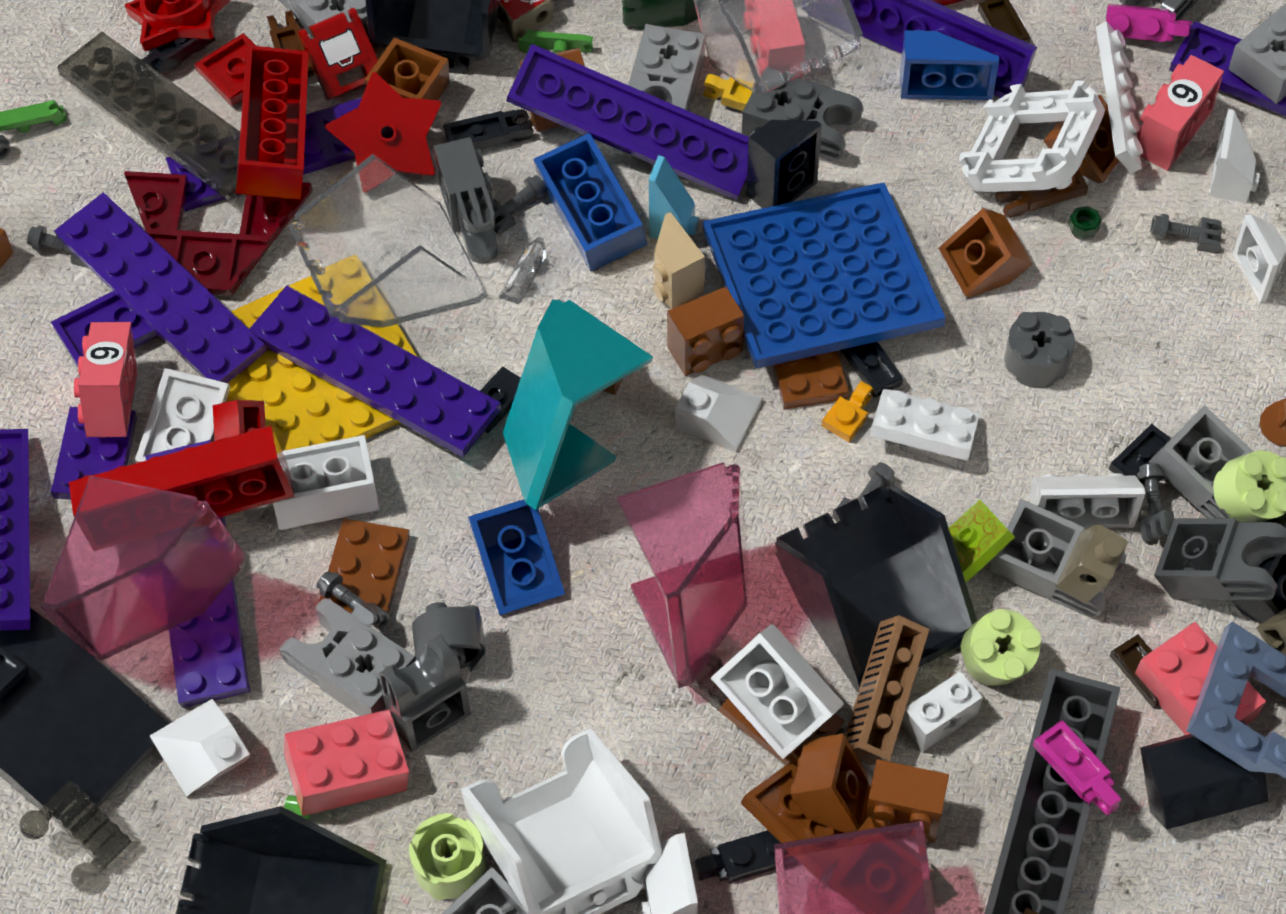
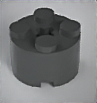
M1023 312L1018 316V319L1010 328L1004 355L1007 370L1016 376L1018 382L1028 387L1046 388L1053 385L1061 377L1066 376L1075 345V337L1069 320L1063 316H1056L1047 312Z
M436 602L429 604L426 607V612L414 620L412 630L416 661L423 654L425 644L441 634L457 655L460 669L470 666L471 672L485 663L487 656L483 623L477 606L447 607L445 603Z

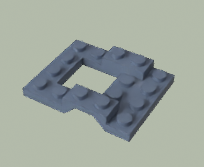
M1232 621L1223 630L1186 731L1248 771L1277 773L1286 779V739L1274 731L1264 737L1234 718L1249 675L1286 698V655Z

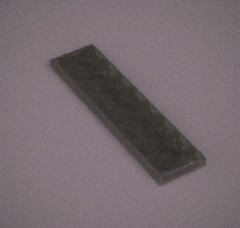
M100 32L57 66L60 76L227 200L231 201L238 195L236 194L240 131L107 34Z

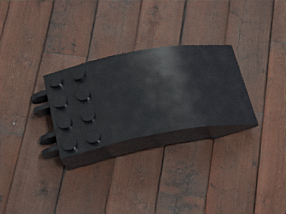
M30 607V630L0 631V646H3L29 670L0 699V777L22 794L28 802L74 834L156 748L150 735L169 725V723L110 670Z

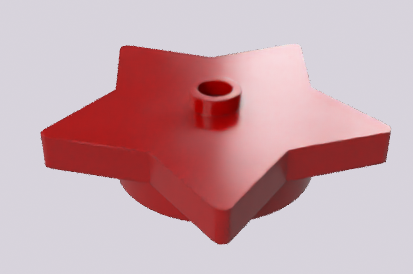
M134 0L126 3L124 6L128 15L142 25L140 43L144 51H149L178 38H214L215 15L231 0Z
M372 72L359 107L325 125L329 133L355 153L360 185L363 191L368 190L394 172L425 176L435 175L426 136L441 107V101L402 98L376 72ZM384 127H391L394 134L391 138L387 139L381 135Z

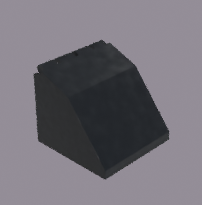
M894 484L887 488L882 485L863 494L862 500L866 506L863 510L858 498L833 509V515L837 523H834L831 515L827 512L803 524L807 535L806 538L803 539L799 527L778 536L776 538L777 542H775L777 548L775 554L799 605L857 692H859L881 621L900 615L929 629L918 667L961 646L965 632L977 621L945 515Z
M279 806L202 825L200 829L202 834H193L188 860L199 864V869L186 865L180 891L181 896L190 898L192 901L180 899L176 909V914H377L387 860Z

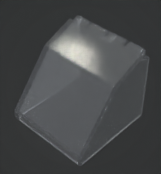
M694 0L701 31L705 34V46L710 64L754 93L761 92V90L767 93L784 85L785 81L782 76L784 71L788 82H791L810 73V64L816 70L837 60L835 47H838L841 57L861 49L860 36L863 33L850 0Z
M374 154L294 214L298 222H293L288 227L296 245L299 247V252L308 270L311 271L310 275L319 294L322 295V300L329 315L338 318L340 323L387 327L477 304L489 296L441 203Z

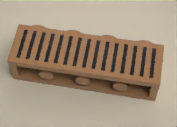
M900 615L879 623L845 734L860 761L870 766L875 765L877 759L890 761L929 632L928 628Z

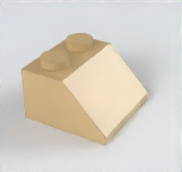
M669 212L665 214L654 251L655 265L652 269L655 275L653 290L656 297L661 302L665 301L669 308L673 309L704 294L705 256L673 214Z

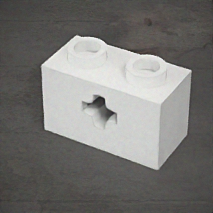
M959 671L906 706L901 727L923 753L977 717L983 697L962 672Z

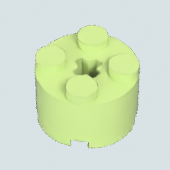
M1259 450L1225 463L1222 470L1216 474L1213 484L1214 498L1218 507L1224 509L1230 516L1229 518H1236L1238 522H1264L1286 513V458L1270 451Z
M1004 609L994 610L976 621L965 632L961 642V654H963L965 667L968 673L982 684L988 686L1010 684L1027 674L1036 664L1040 653L1041 635L1033 624L1020 613ZM998 643H1000V644L1003 646V648H1002V650L1004 651L1003 654H1001L1000 652H998V650H999V644H998Z
M447 813L432 816L418 826L409 847L410 860L416 881L424 891L436 900L460 897L485 874L486 858L479 830L466 818L464 820L454 817V814Z

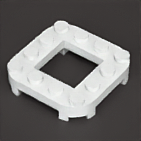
M1076 80L1071 90L1026 93L1022 84L1010 86L1011 93L1001 97L995 103L992 99H989L984 106L988 118L971 152H963L959 156L962 171L973 191L1046 190L1054 187L1056 189H1064L1068 187L1072 182V176L1077 172L1105 112L1096 92L1089 88L1085 81ZM1065 121L1052 149H1042L1038 158L1002 160L1019 124Z

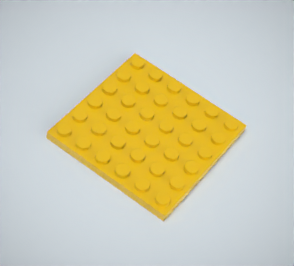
M356 255L288 285L417 356ZM284 288L230 312L249 329ZM268 348L263 355L228 383L230 390L226 402L234 400L264 401L266 427L272 426L282 451L365 435V439L401 423Z

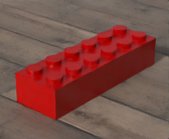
M246 45L236 194L301 199L304 172L309 51Z
M272 426L256 428L250 432L228 438H220L214 442L196 447H188L163 456L152 457L149 460L128 466H119L110 471L87 475L81 479L69 482L73 516L94 553L294 497L289 467Z

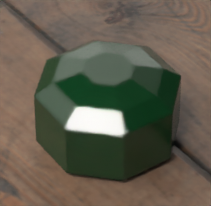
M1084 206L1075 208L1069 218L1068 225L1072 234L1084 239L1096 235L1102 220L1097 210Z

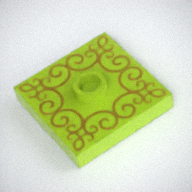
M980 499L949 527L966 583L1015 538Z

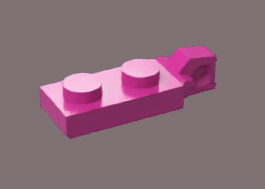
M1108 4L1106 21L1114 30L1118 29L1124 38L1165 42L1173 41L1174 35L1189 36L1191 32L1192 21L1177 20L1176 13L1170 12L1169 9Z
M1061 720L1034 740L1033 747L1081 799L1083 798L1088 804L1094 801L1107 816L1119 808L1121 798L1112 789L1115 783L1110 777L1111 772L1064 721Z

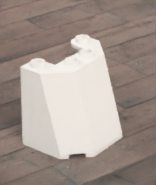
M591 728L571 737L563 746L562 759L565 771L502 800L498 786L488 779L479 780L461 789L468 817L479 830L483 842L527 914H601L636 897L643 886L640 880L648 866L656 864L662 855V848L649 796Z

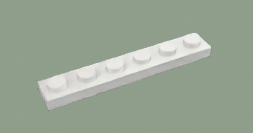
M1106 21L1096 26L1114 151L1117 159L1132 174L1142 169L1140 155L1143 154V149L1137 138V132L1140 129L1133 112L1136 110V105L1130 93L1133 85L1127 74L1129 62L1123 49L1126 42L1122 33L1118 29L1114 30Z

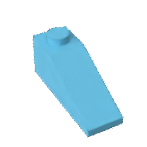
M658 155L649 178V237L658 239L665 214L669 212L673 214L689 236L695 235L699 224V217L695 216V202L666 158Z

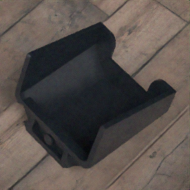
M365 0L369 41L377 48L383 46L386 49L393 38H397L447 58L449 60V72L460 74L466 71L474 61L478 59L484 60L490 56L500 0Z

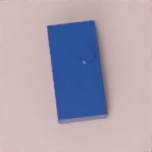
M585 134L533 159L537 174L546 187L547 195L590 272L648 245L641 220L591 134Z

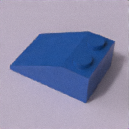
M905 30L900 66L901 99L993 100L999 56L937 31Z
M522 499L468 516L470 528L499 615L565 595L538 509L534 510Z

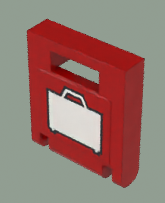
M354 7L347 10L351 20L350 23L344 12L309 26L313 36L312 39L309 38L305 29L298 31L305 51H309L308 58L327 100L365 84L364 79L378 61ZM360 66L365 77L341 87L336 76Z

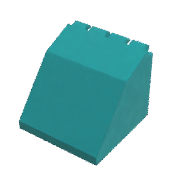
M552 299L538 325L503 430V436L524 501L534 510L539 509L615 462L617 456L570 424L572 414L576 405L648 365L653 360L652 355L571 300L562 302L561 300Z

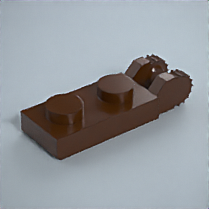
M292 10L285 12L287 26L278 28L274 15L267 16L270 37L274 48L305 51L298 35L300 27L295 22ZM308 58V77L315 76L314 70Z
M1078 169L1072 176L1071 184L1064 189H1056L1054 187L1046 190L998 191L995 197L999 203L1010 202L1004 207L1003 213L1007 218L1021 216L1027 210L1033 211L1087 195L1088 186ZM1021 195V199L1015 200L1018 196Z

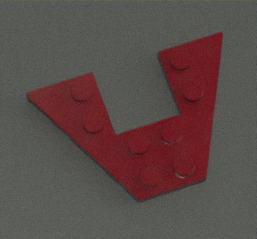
M124 171L146 233L212 295L232 296L313 191L311 183L302 182L301 199H283L246 194L239 234L180 230L189 183L187 175Z

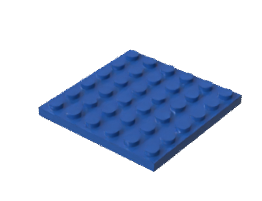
M884 182L703 221V232L724 287H727L744 314L743 336L756 369L945 327L946 317Z

